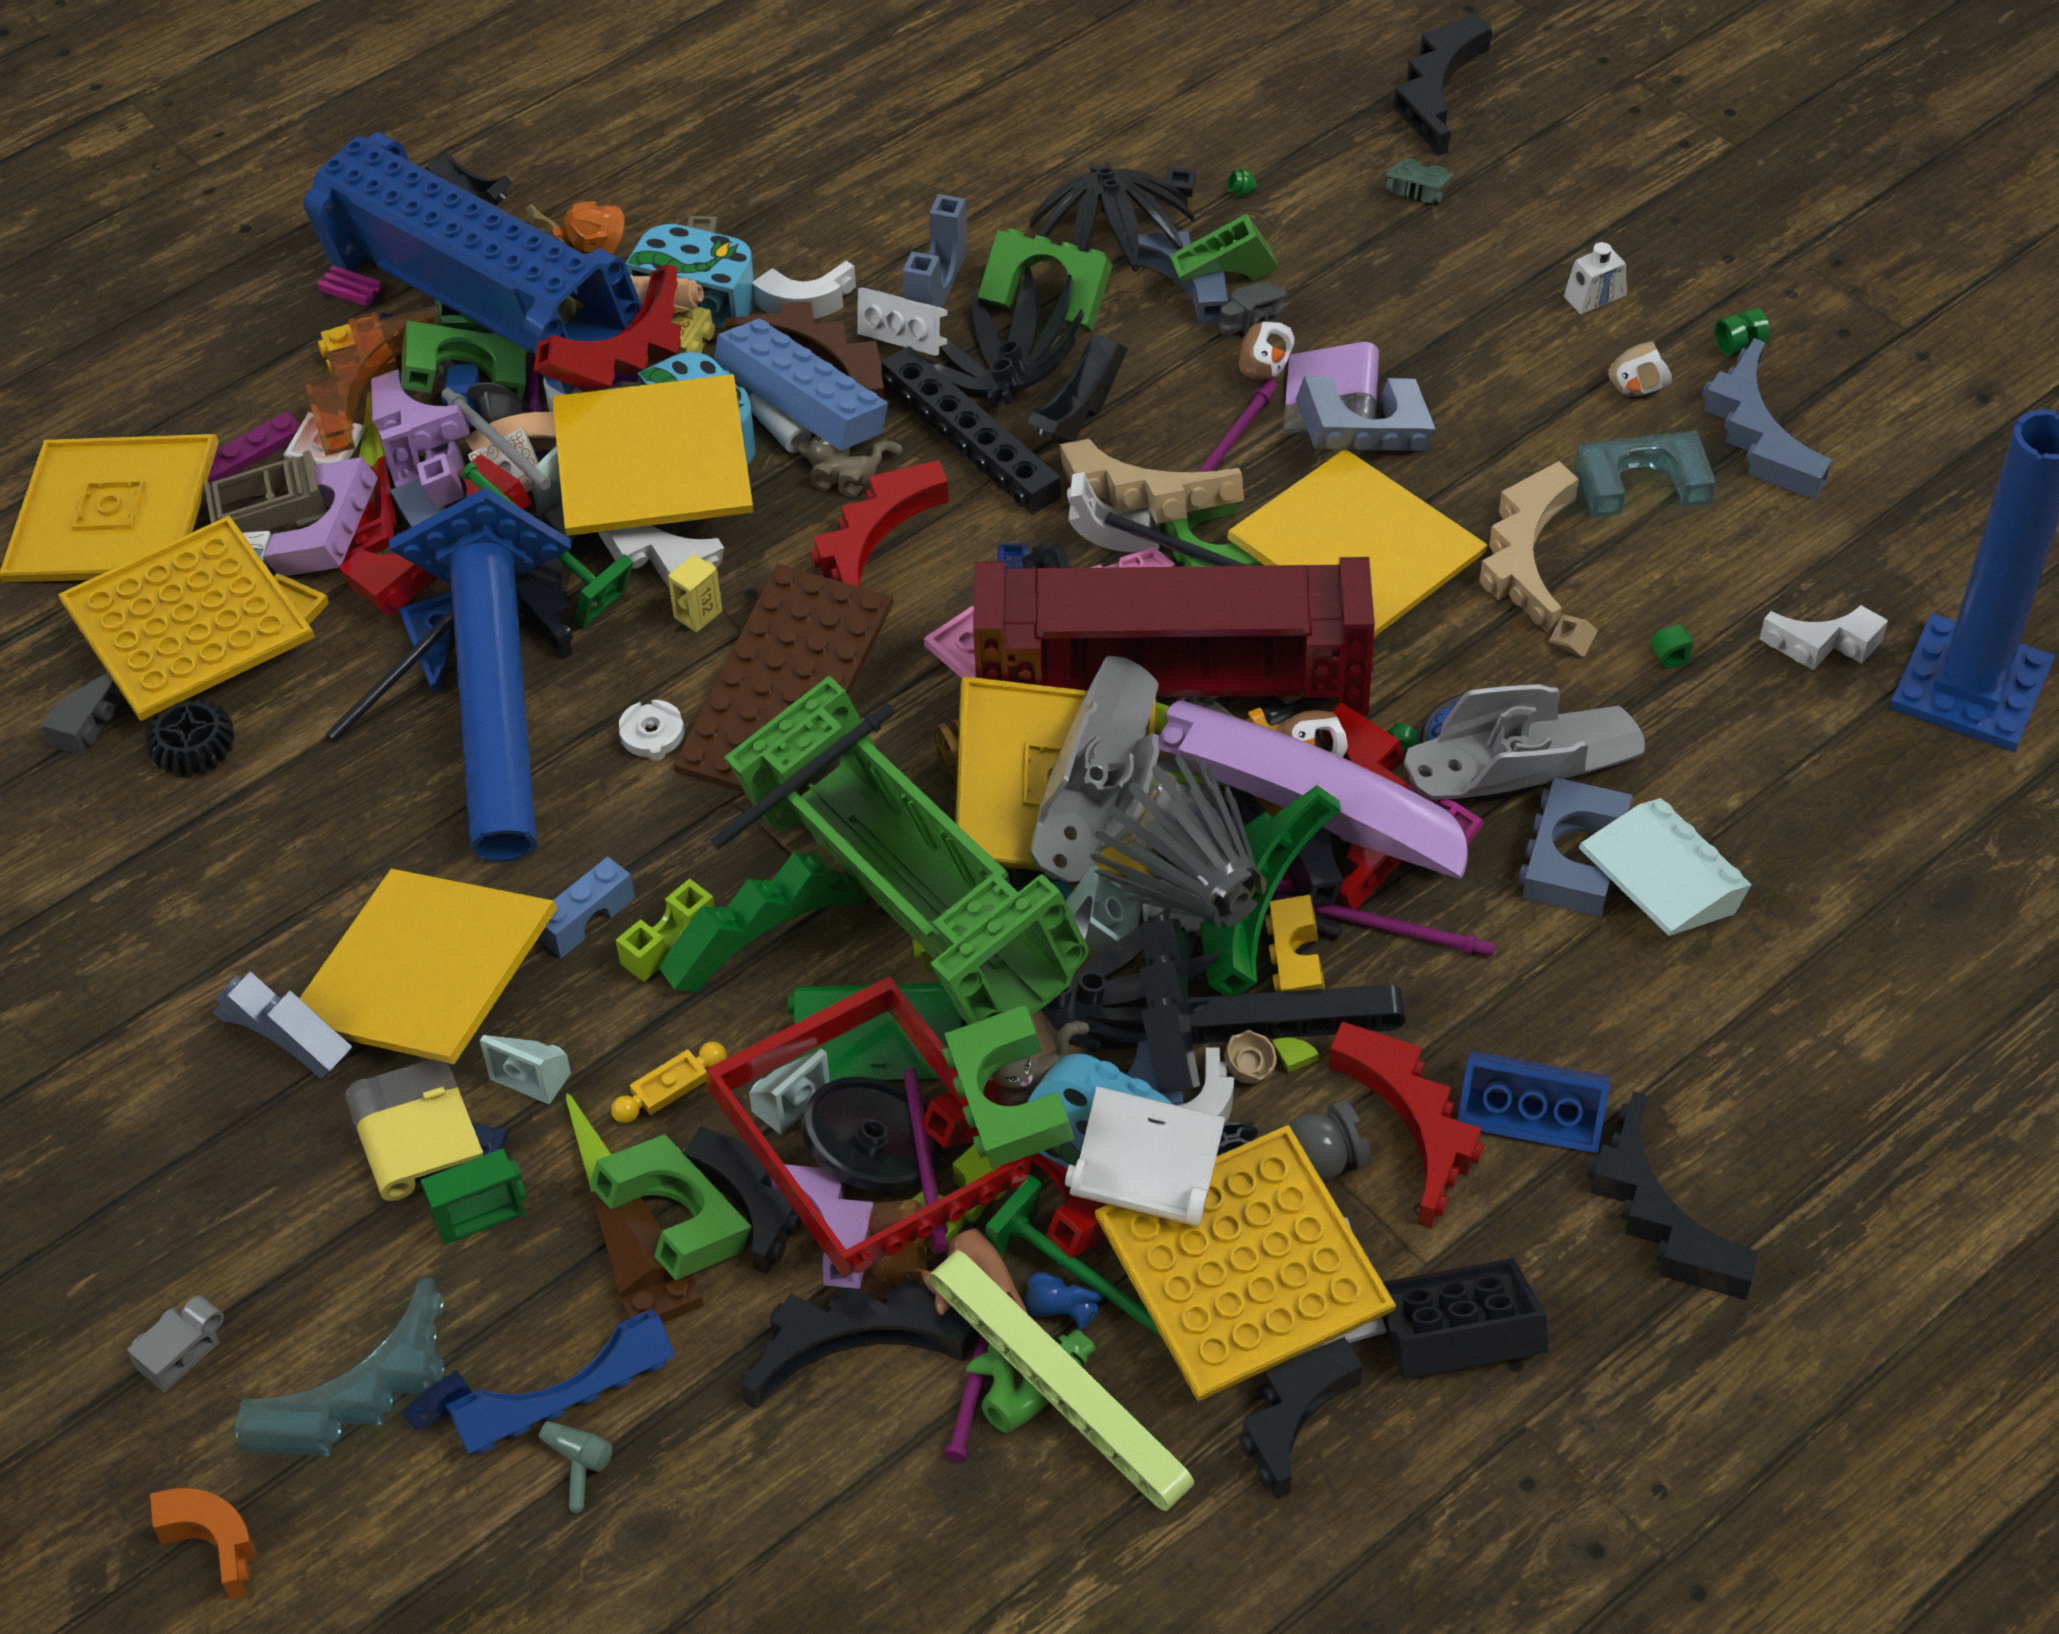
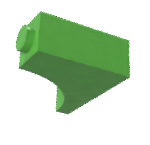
M1247 214L1170 255L1176 272L1183 283L1198 276L1222 271L1242 273L1256 281L1279 269L1269 244Z

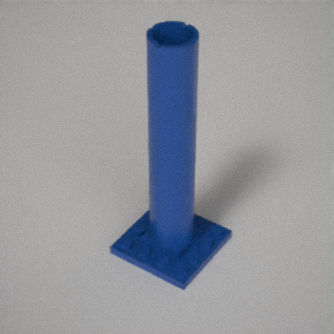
M2047 409L2034 410L2022 415L2017 420L1957 620L1953 621L1931 613L1889 709L2012 752H2016L2055 658L2054 654L2021 644L2020 641L2059 523V414L2056 411Z
M485 487L389 539L390 551L451 585L470 849L473 855L476 857L480 856L482 860L502 863L522 859L524 855L528 856L533 853L537 847L515 578L571 550L570 538Z

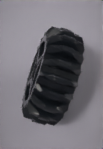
M202 697L196 702L187 698L184 703H176L174 706L166 708L162 711V714H154L153 721L147 723L148 732L145 733V741L148 754L152 757L157 767H162L167 774L174 771L180 777L184 772H187L192 777L194 772L199 770L205 774L207 767L217 768V760H226L227 752L233 750L232 742L235 740L232 720L223 707L217 706L213 700L206 703Z

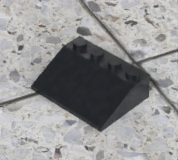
M1514 1258L1383 1282L1396 1304L1395 1311L1382 1316L1394 1361L1403 1379H1419L1430 1374L1446 1371L1457 1372L1467 1367L1494 1365L1500 1361L1516 1358L1526 1359L1537 1354L1548 1353L1546 1313Z

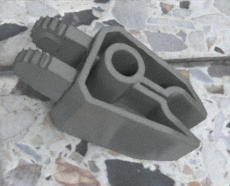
M1259 282L1237 288L1230 296L1228 304L1226 306L1223 305L1220 309V316L1224 319L1218 322L1217 331L1224 335H1232V333L1241 330L1246 334L1249 328L1256 323L1277 321L1286 307L1282 301L1288 296V293L1277 284Z

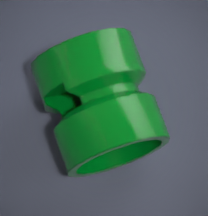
M1753 308L1740 312L1738 315L1718 319L1715 322L1714 335L1720 351L1726 356L1740 353L1743 348L1747 349L1754 338L1765 342L1766 345L1770 340V327L1762 310Z

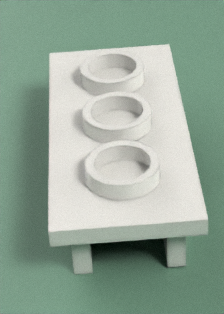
M863 287L858 288L857 334L902 347L910 346L916 351L934 356L939 355V346L947 344V338L939 336L940 317L947 316V309L918 303Z

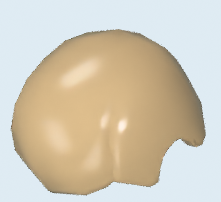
M1250 1030L1238 1035H1232L1223 1054L1229 1074L1235 1080L1247 1084L1258 1083L1268 1078L1273 1073L1277 1061L1273 1044L1265 1036Z

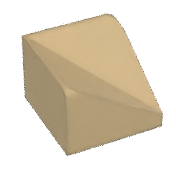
M1562 614L1548 642L1575 655L1584 657L1598 630L1585 619Z

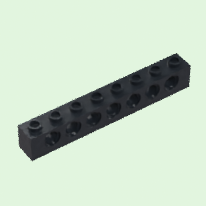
M908 346L881 362L884 387L888 391L895 393L906 407L912 408L924 423H929L937 430L942 439L948 440L954 445L960 455L966 456L971 460L981 473L988 475L1000 490H1005L1013 497L1018 506L1024 507L1034 515L1061 498L1060 476L913 348Z

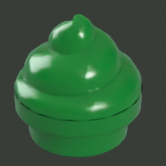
M1239 169L1238 171L1233 170L1230 173L1227 188L1228 192L1233 193L1235 197L1247 196L1258 187V184L1248 170Z
M1394 723L1393 727L1387 730V733L1399 740L1404 754L1407 753L1408 748L1418 743L1416 739L1418 732L1406 724Z

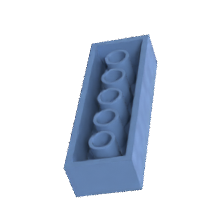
M759 318L718 334L714 360L723 370H728L730 374H734V379L840 451L882 433L888 402L877 396L875 392L857 383L852 377L834 368L832 364L813 354L809 349L802 347L788 335L769 325L768 322Z

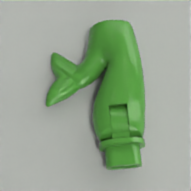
M1077 1329L1067 1337L1065 1335L1057 1337L1056 1342L1081 1367L1087 1363V1357L1096 1349L1093 1342ZM990 1343L988 1353L973 1359L966 1368L971 1373L993 1376V1385L981 1406L989 1422L1001 1432L1009 1433L1017 1429L1050 1403L1024 1376L1019 1388L1016 1389L1012 1365Z

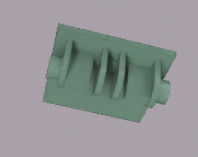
M1404 159L1386 173V176L1392 177V179H1387L1385 189L1390 190L1391 194L1405 196L1406 194V197L1410 198L1414 183H1416L1415 200H1418L1421 194L1420 201L1431 204L1435 202L1440 203L1443 192L1439 190L1454 177V174L1448 173L1444 167L1431 166L1428 168L1420 166L1419 161Z

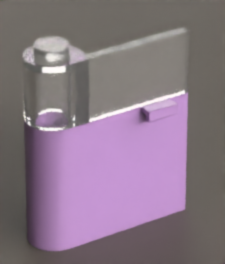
M1358 342L1291 354L1288 364L1284 434L1308 431L1296 400L1304 376L1333 377L1339 396L1348 409L1359 416L1376 419L1379 349L1377 346L1369 342Z

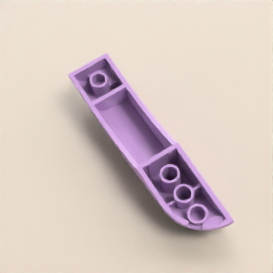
M1183 700L1175 702L1165 713L1168 723L1157 742L1159 762L1179 768L1175 761L1176 756L1179 755L1183 757L1192 773L1200 775L1194 760L1195 755H1198L1205 769L1209 763L1217 781L1246 791L1282 808H1286L1314 786L1318 785L1340 801L1341 811L1322 827L1340 836L1341 840L1462 879L1468 860L1466 838L1460 824L1444 808L1351 761L1267 727Z

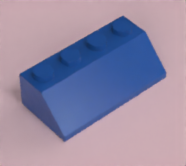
M1470 1051L1457 1121L1482 1128L1481 1132L1598 1153L1610 1087V1076Z

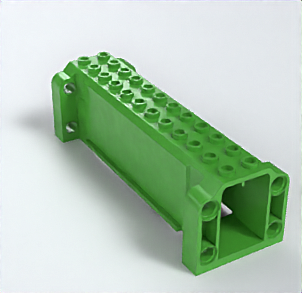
M828 676L724 758L754 806L862 723L846 691L834 679ZM869 734L839 757L841 760L839 767L816 785L808 784L810 789L800 796L794 791L762 816L775 830H785L793 824H803L811 832L815 841L934 959L931 962L933 969L960 1017L968 1025L1023 1005L1027 1006L1030 1017H1032L1070 986L1076 969L1087 958L1088 946L1061 891L1041 874L1021 891L1017 892L1004 879L1008 876L1007 871L875 748Z

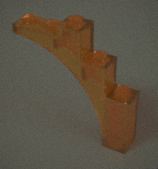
M437 304L380 320L377 312L348 319L355 344L327 352L334 377L305 385L326 456L355 448L353 439L354 413L364 389L386 363L402 352L407 320L443 326Z

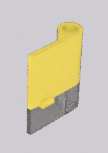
M431 1059L369 1079L357 1080L345 1092L348 1107L380 1195L387 1201L400 1200L411 1194L415 1189V1178L483 1156L482 1148L448 1063Z

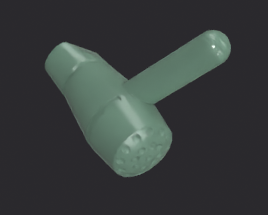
M546 1421L540 1431L539 1438L553 1450L571 1461L569 1510L574 1514H578L584 1509L586 1469L601 1472L611 1459L612 1444L593 1433Z

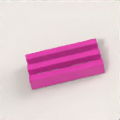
M336 266L330 268V274L326 273L323 276L324 281L320 280L317 283L318 289L321 292L366 307L383 290L381 281Z

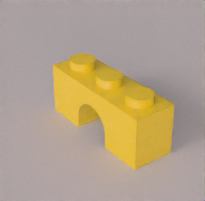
M1310 895L1270 901L1271 915H1265L1268 935H1274L1275 944L1269 945L1272 965L1278 964L1279 971L1278 974H1273L1275 992L1325 989L1323 971L1318 954L1303 956L1295 953L1300 945L1318 941L1315 912Z

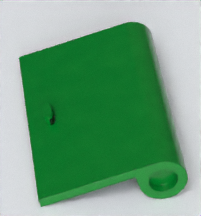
M896 983L945 1048L949 1047L944 1033L961 1028V1017L942 983ZM873 984L795 987L794 994H788V1014L794 1015V1024ZM888 1011L795 1058V1060H798L819 1049H823L827 1052L830 1082L845 1077H868L886 1082L905 1081L903 1073L908 1068H915L917 1070L919 1081L941 1080Z

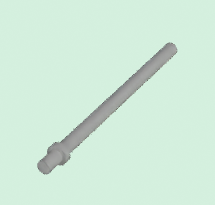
M450 388L442 391V397L448 402V406L458 405L464 418L542 490H547L551 486V481L467 404L466 398L463 395L455 393Z

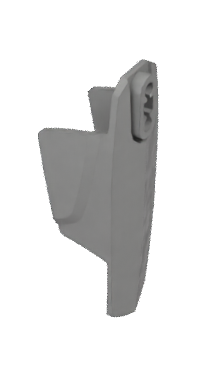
M1107 656L1104 659L1068 731L1049 777L1035 822L1029 854L1036 868L1043 870L1045 875L1051 879H1060L1068 884L1079 883L1090 867L1096 863V861L1091 859L1090 854H1101L1104 849L1111 848L1095 837V833L1102 831L1119 841L1129 830L1109 814L1111 806L1119 808L1135 822L1143 808V804L1129 791V785L1136 783L1146 794L1149 791L1153 777L1152 768L1156 765L1159 755L1157 743L1159 736L1152 733L1144 738L1159 683L1146 669L1129 659L1116 656ZM1064 833L1070 837V840L1065 837ZM1057 857H1061L1058 861L1060 868L1054 864V860Z
M1541 684L1492 687L1469 690L1464 693L1443 722L1440 735L1435 739L1408 748L1403 765L1409 774V784L1417 790L1418 794L1430 800L1467 798L1518 790L1553 782L1554 777L1566 779L1613 766L1642 756L1645 750V740L1637 723L1620 706L1558 714L1560 691L1557 687H1547Z

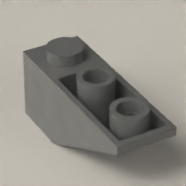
M108 672L57 702L41 725L50 747L83 756L89 746L96 741L98 733L106 721L112 718L115 708L122 698H125Z

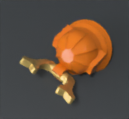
M595 201L575 204L566 213V217L563 220V228L541 214L532 204L526 209L530 217V223L544 227L551 236L563 241L568 246L570 244L571 248L579 252L583 250L592 253L594 250L601 248L613 254L621 241L624 231V215L621 208L616 205L597 206Z

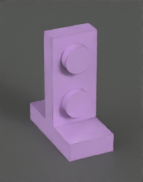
M409 423L379 431L386 456L387 469L395 488L417 479L421 482L417 468L420 460Z

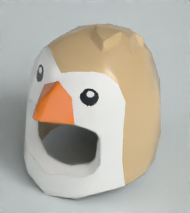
M1653 341L1638 344L1627 349L1616 358L1608 371L1610 382L1614 384L1621 394L1627 396L1647 395L1666 388L1672 383V374L1667 364L1661 359Z

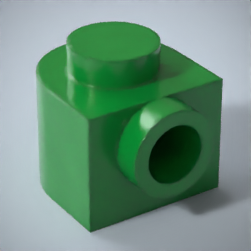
M1681 624L1657 631L1650 642V647L1664 668H1675L1690 662V653L1694 643L1688 630L1685 631Z

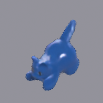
M1046 1272L1035 1273L1026 1281L1027 1291L1023 1297V1303L1027 1314L1031 1318L1066 1314L1076 1322L1077 1328L1082 1331L1099 1314L1098 1305L1094 1302L1101 1301L1103 1296L1096 1291L1079 1285L1066 1287L1061 1278Z

